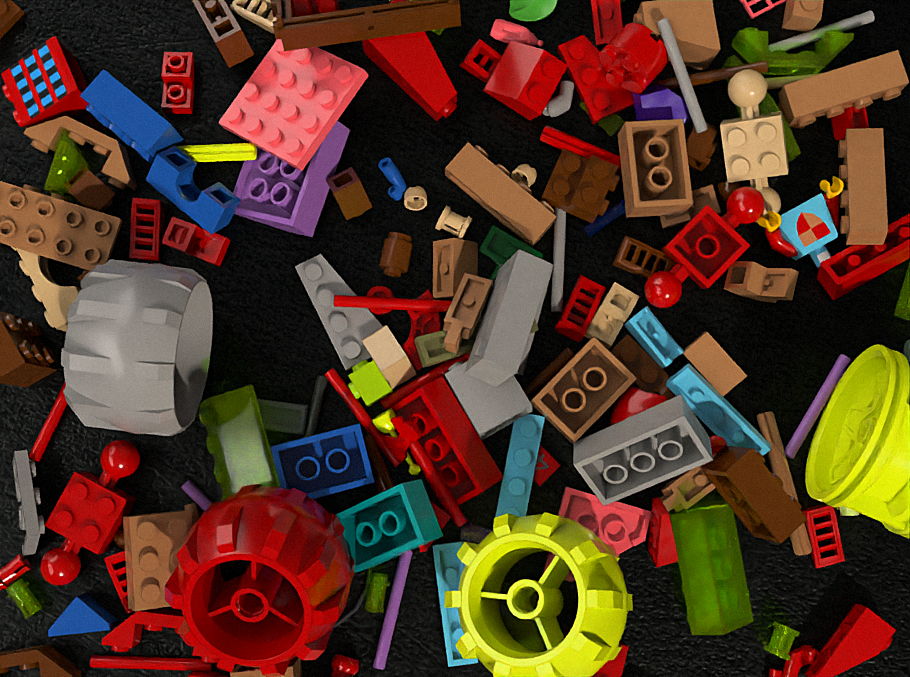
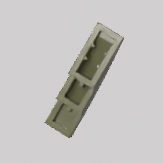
M483 315L480 316L469 340L463 338L457 353L445 350L444 340L447 333H444L443 330L416 337L414 342L423 368L470 354ZM535 318L530 334L539 330Z

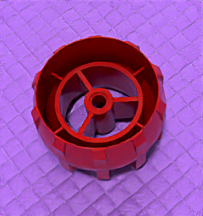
M251 484L241 486L237 493L228 496L221 502L211 503L199 520L192 526L184 543L178 550L176 556L179 563L165 584V600L173 609H181L185 618L177 633L186 645L194 647L201 643L207 650L220 658L217 667L230 673L233 672L235 665L238 664L260 667L262 675L266 677L284 676L290 660L296 656L301 660H316L325 651L333 626L346 606L350 584L354 576L355 560L348 551L343 535L345 528L335 515L330 514L321 504L308 497L307 493L295 488L287 489L277 486ZM232 560L250 561L243 575L224 581L220 563Z

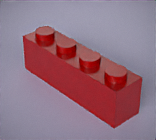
M910 214L888 225V233L883 245H852L820 263L817 280L833 301L910 258Z

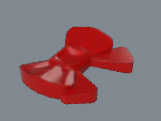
M402 416L393 417L391 422L399 432L397 438L385 435L383 440L386 448L397 459L403 461L407 458V449L410 444L420 439L422 433L416 424L410 421L404 422Z

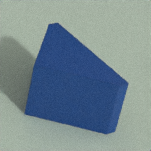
M84 593L76 596L50 627L48 637L111 630L118 626V619L89 594Z

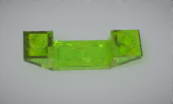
M750 27L739 30L732 40V47L748 63L767 60L768 72L761 74H818L854 39V33H843L842 30L827 31L815 43L816 55L813 51L787 54L786 51L776 50L768 53V31H759L757 28Z

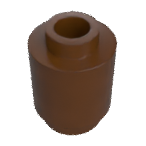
M390 232L388 238L384 240L379 267L384 269V274L401 277V273H407L413 248L410 236Z

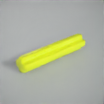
M253 143L176 146L194 162L255 160L257 158V147Z

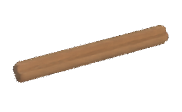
M771 411L760 413L757 415V421L761 435L771 444V450L767 452L771 471L782 480V488L785 492L798 501L774 413ZM803 523L790 535L794 553L799 556L812 552L806 526Z

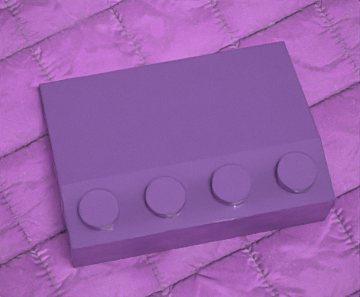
M337 120L303 171L257 147V158L255 160H244L233 194L241 199L234 214L288 232L313 237L329 191L326 180L335 174L350 130Z

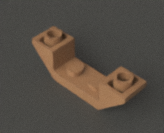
M68 116L26 128L23 133L33 140L30 145L45 153L50 149L59 154L68 138L80 145H84L87 142L94 146L93 150L108 158L101 172L109 178V184L123 191L125 187L135 191L138 186L126 148L117 140Z

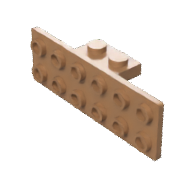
M0 181V243L91 271L97 265H104L109 261L122 224L120 218L68 202L69 198L56 193H51V196L41 194L42 190L24 184L23 188Z

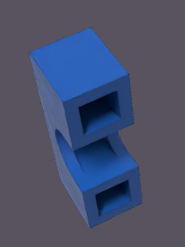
M176 146L158 153L146 177V181L210 234L227 226L241 199L220 182L203 191L198 189L193 180V171L197 163Z

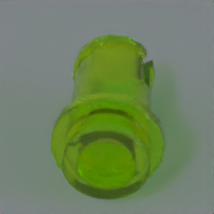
M371 573L370 578H367L366 581L369 584L365 610L382 613L384 611L386 587L390 586V581H388V575Z
M20 579L6 589L9 593L7 597H12L25 619L43 608V606L39 604L28 588L29 582L25 583L23 579Z

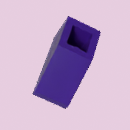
M661 84L648 86L641 94H636L632 91L637 121L683 119V123H687L692 120L685 100Z

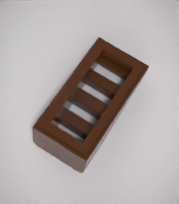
M625 236L622 239L612 265L648 279L657 272L661 261L666 263L663 271L668 272L674 267L675 262L667 254L636 239ZM629 249L635 250L631 261L626 260ZM640 253H643L645 256L640 267L636 265ZM653 257L655 262L651 271L646 270L650 258Z

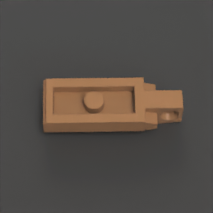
M464 273L444 318L443 332L447 333L444 340L445 350L457 353L463 338L469 340L493 288V280Z
M705 464L679 474L661 489L664 495L659 499L662 500L668 512L673 508L676 512L682 509L687 510L716 488L700 469Z

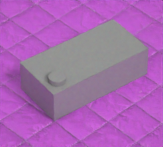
M519 249L499 269L464 372L465 374L497 387L517 373L552 265L551 263Z
M682 394L574 443L573 465L603 506L713 461L710 437Z

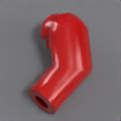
M803 645L790 651L787 654L781 677H798L800 667L807 664L816 665L820 661L819 651L811 645Z

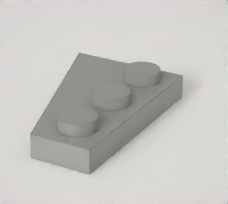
M27 450L14 452L13 471L16 498L18 502L22 503V506H19L20 529L26 530L24 544L22 545V553L25 556L36 553L40 534L45 533L43 515L37 516L36 506L40 505L39 488H33L32 478L36 477L34 459L29 460Z

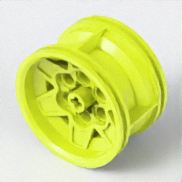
M878 344L863 351L851 363L830 395L811 441L806 463L805 483L811 498L835 508L847 507L882 522L889 531L910 539V367L905 355Z

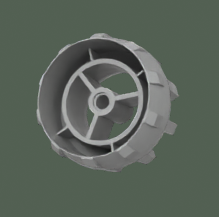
M110 259L104 265H97L80 281L81 290L75 302L70 304L67 315L68 326L65 345L61 352V366L64 367L66 383L63 393L66 402L84 426L121 430L134 434L174 436L184 431L194 421L207 381L213 338V302L207 280L193 269L171 267L163 264H146Z

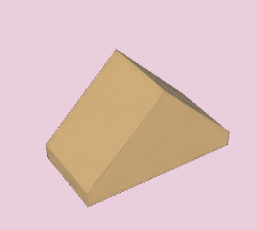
M387 325L361 340L392 390L416 375L407 355Z

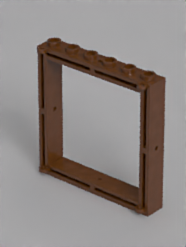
M271 0L273 17L277 18V21H273L274 35L276 40L281 39L284 51L461 26L459 0H410L295 17L293 0Z

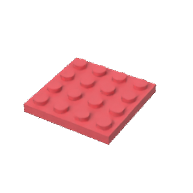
M279 39L276 40L218 123L224 129L303 171L369 75L363 68L318 47L284 51L282 41Z

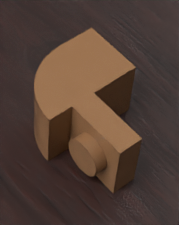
M735 261L728 268L724 289L742 297L764 302L776 303L777 300H792L799 272L792 268H766L753 261Z

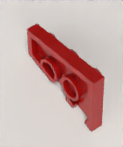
M581 35L558 46L557 51L562 61L568 65L566 70L574 83L592 124L634 106L632 91L622 86L614 87L607 81V72L599 58L600 51L585 35Z

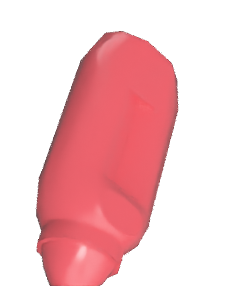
M496 19L493 24L490 36L496 40L508 44L510 41H515L529 46H543V41L538 40L524 26L503 19Z

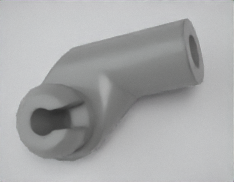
M561 81L558 96L548 101L542 112L543 115L557 117L569 110L574 90L573 82Z

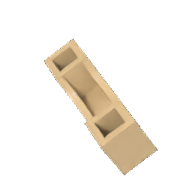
M12 247L15 251H18L22 259L19 261L21 269L27 276L31 277L34 283L31 287L33 294L38 301L43 302L47 310L44 312L47 322L51 327L66 332L70 304L75 302L81 289L76 286H59L50 274L49 258Z

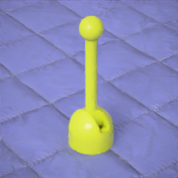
M392 408L372 419V422L379 431L390 433L394 438L398 437L395 432L396 428L391 422L393 417H397ZM407 452L405 460L409 465V472L411 475H418L421 470L420 466L414 464Z

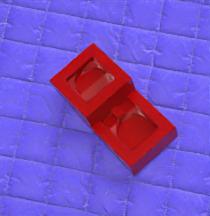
M172 217L161 243L220 267L231 240L216 233L210 234L207 230L195 224Z

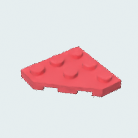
M565 487L558 516L572 519L589 528L605 544L610 545L619 556L620 553L645 541L651 519V511L617 501L603 506L596 495ZM550 551L547 552L542 570L543 574L556 556ZM571 570L564 580L569 582L575 581Z

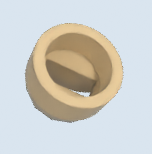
M529 164L518 166L511 174L512 180L517 184L522 182L527 187H530L537 177L535 168H531Z
M420 186L409 187L404 194L405 207L413 211L424 209L427 206L426 191Z

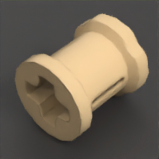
M446 205L435 229H444L456 235L458 239H463L472 218L469 216L464 218L452 212L451 207Z

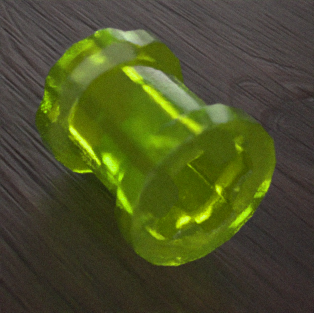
M774 621L773 626L775 629L769 644L765 645L763 649L783 659L790 660L789 651L794 638L799 637L800 632Z

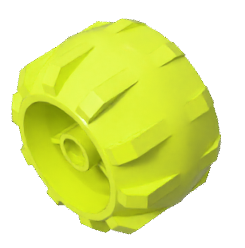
M547 512L524 517L506 513L494 518L493 531L479 544L464 542L456 555L465 566L460 577L458 591H445L444 608L458 609L460 626L464 635L460 637L455 646L463 659H479L493 673V677H591L607 661L614 660L621 650L622 646L619 642L625 629L628 611L633 610L632 594L627 593L624 576L618 564L619 556L610 545L605 544L589 528L572 519ZM550 551L556 555L539 581L522 579L515 582L507 594L500 593L506 574L520 559L532 553ZM571 570L578 589V610L575 622L569 634L564 638L556 619L563 608V596L558 588ZM539 595L538 606H537V604H536V598H537V596ZM499 600H507L509 610L514 616L520 619L536 621L547 647L546 651L535 652L529 650L512 638L503 624L499 610Z

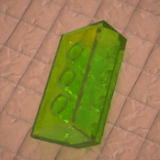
M253 385L213 396L201 402L199 418L207 429V448L214 456L216 464L214 474L217 482L221 483L224 494L222 495V500L237 493L241 486L260 484L262 486L280 487Z
M723 504L670 515L679 558L677 562L681 572L682 591L685 595L687 606V620L690 624L691 634L725 635L753 622L734 512L730 506Z

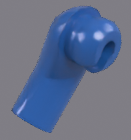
M384 158L379 162V169L392 184V187L388 189L389 196L399 201L408 187L390 158Z

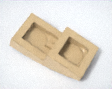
M614 282L595 313L585 337L589 339L595 337L608 350L631 314L639 296Z

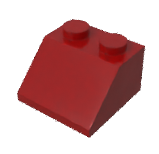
M510 41L483 91L528 120H532L540 116L544 111L568 65L543 49Z

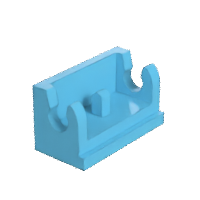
M648 306L644 307L623 324L645 352L661 368L667 367L672 363L673 359L684 353V350L675 342Z

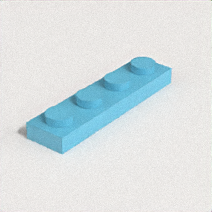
M689 363L667 380L666 386L676 396L682 394L693 413L717 436L724 438L728 443L727 446L754 448L762 456L771 450V444Z
M527 414L513 423L495 518L506 513L519 517L526 516L545 417Z
M462 541L432 545L448 667L478 663V659H463L455 646L460 637L464 635L460 626L458 609L444 608L445 591H458L460 577L465 566L456 555L462 546Z

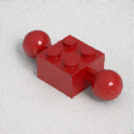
M748 186L734 190L727 200V212L722 218L708 204L703 206L661 249L676 265L669 272L659 271L647 279L644 287L647 300L658 308L673 306L679 301L682 294L681 283L688 276L702 289H708L750 247L734 229L739 224L753 223L763 215L765 200L761 192Z
M115 440L106 445L100 457L103 468L100 478L87 471H77L72 475L45 524L47 528L66 537L62 546L49 550L41 560L40 571L48 583L57 586L66 585L78 576L81 569V560L78 553L81 547L95 554L109 551L114 542L115 533L123 525V517L129 515L137 500L132 495L115 487L120 478L130 476L139 466L140 454L133 443L126 440Z

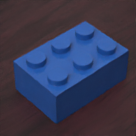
M104 69L80 95L88 103L85 109L107 129L112 130L117 137L135 149L150 164L154 162L158 153L173 146H181L185 142L167 120Z
M360 424L271 446L280 487L287 489L295 488L307 493V496L312 499L374 483Z

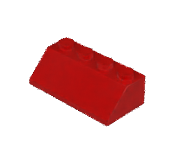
M443 376L422 386L391 407L397 417L402 416L404 420L406 419L418 426L422 433L421 438L418 440L458 505L482 493L504 478ZM408 447L417 464L420 466L411 449ZM420 466V469L422 470L423 474L425 475L426 479L428 480L429 484L431 485L432 489L434 490L435 494L437 495L438 499L440 500L441 504L447 512L446 507L444 506L443 502L441 501L440 497L438 496L437 492L435 491L434 487L432 486L431 482L429 481V479L427 478L426 474Z

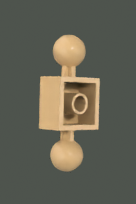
M745 69L737 72L728 84L729 98L735 105L741 108L742 117L723 120L720 124L727 182L750 180V187L760 191L765 200V210L761 217L769 220L768 210L779 213L781 200L778 193L769 187L768 177L786 175L789 171L782 111L760 114L759 103L764 99L767 92L766 80L758 71Z

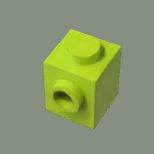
M367 359L351 368L353 373L348 376L352 382L348 384V387L356 399L362 397L368 407L393 392L374 360L368 363Z

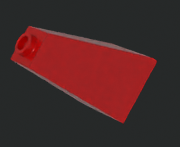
M392 0L390 3L403 2L409 0ZM425 31L362 40L364 53L436 121L442 116L447 118L456 109L457 92Z

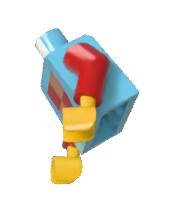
M833 176V184L830 187L828 181L822 180L819 186L826 192L824 196L820 193L781 216L779 213L768 210L769 220L760 217L757 221L760 226L765 227L770 247L786 257H792L794 260L809 254L817 268H819L821 262L832 257L825 244L838 237V194L843 190V181Z

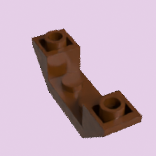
M48 644L0 652V674L8 672L11 666L20 665V670L39 666L41 677L82 676V669Z

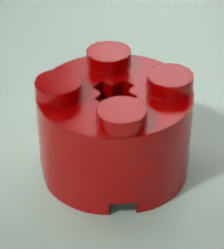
M638 23L627 24L600 51L599 58L607 72L606 79L612 86H622L636 94H641L667 64L669 55L661 39L656 42L650 36L653 31L646 26Z

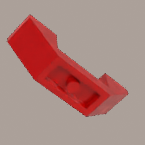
M159 608L137 611L102 638L101 645L111 646L112 651L128 652L130 648L140 643L143 624L146 630L161 631L163 627L175 628L174 632L177 633L185 618L182 611ZM201 643L193 648L192 656H201V661L216 663L220 659Z

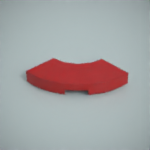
M429 290L417 298L434 300ZM407 310L411 318V331L407 341L401 348L418 371L423 366L414 339L440 331L439 312Z

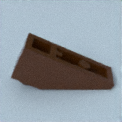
M192 0L229 68L254 55L225 0Z

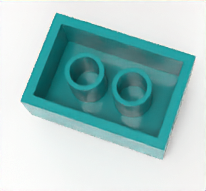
M421 479L401 483L335 515L345 528L343 535L348 551L355 560L354 573L377 566L443 537Z

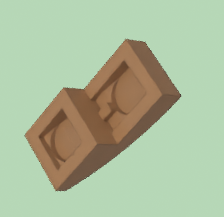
M710 185L692 191L693 205L684 214L661 215L662 227L668 228L687 223L707 204L717 214H721L714 186Z

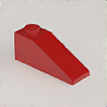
M856 603L820 651V661L816 665L811 664L804 675L807 677H834L887 649L893 640L892 635L896 629L869 608Z

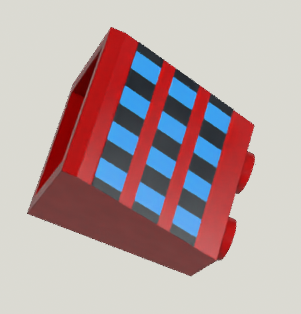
M56 36L42 43L1 74L5 85L2 86L3 92L7 99L13 102L16 110L13 111V115L20 127L29 128L63 116L72 118L87 111L85 107L88 103L80 96L88 87L75 56Z

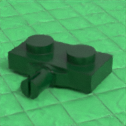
M495 225L492 226L479 249L480 252L492 258L497 264L489 278L493 282L497 277L499 269L519 249L540 259L543 253Z

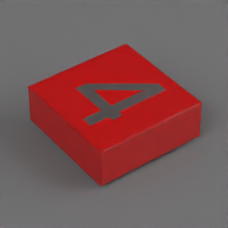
M541 445L539 446L533 480L539 486L561 466Z

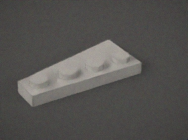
M321 254L295 266L345 370L351 369L365 359H371L370 353L361 340L382 328L383 326L368 308L334 307V295L356 296V294Z

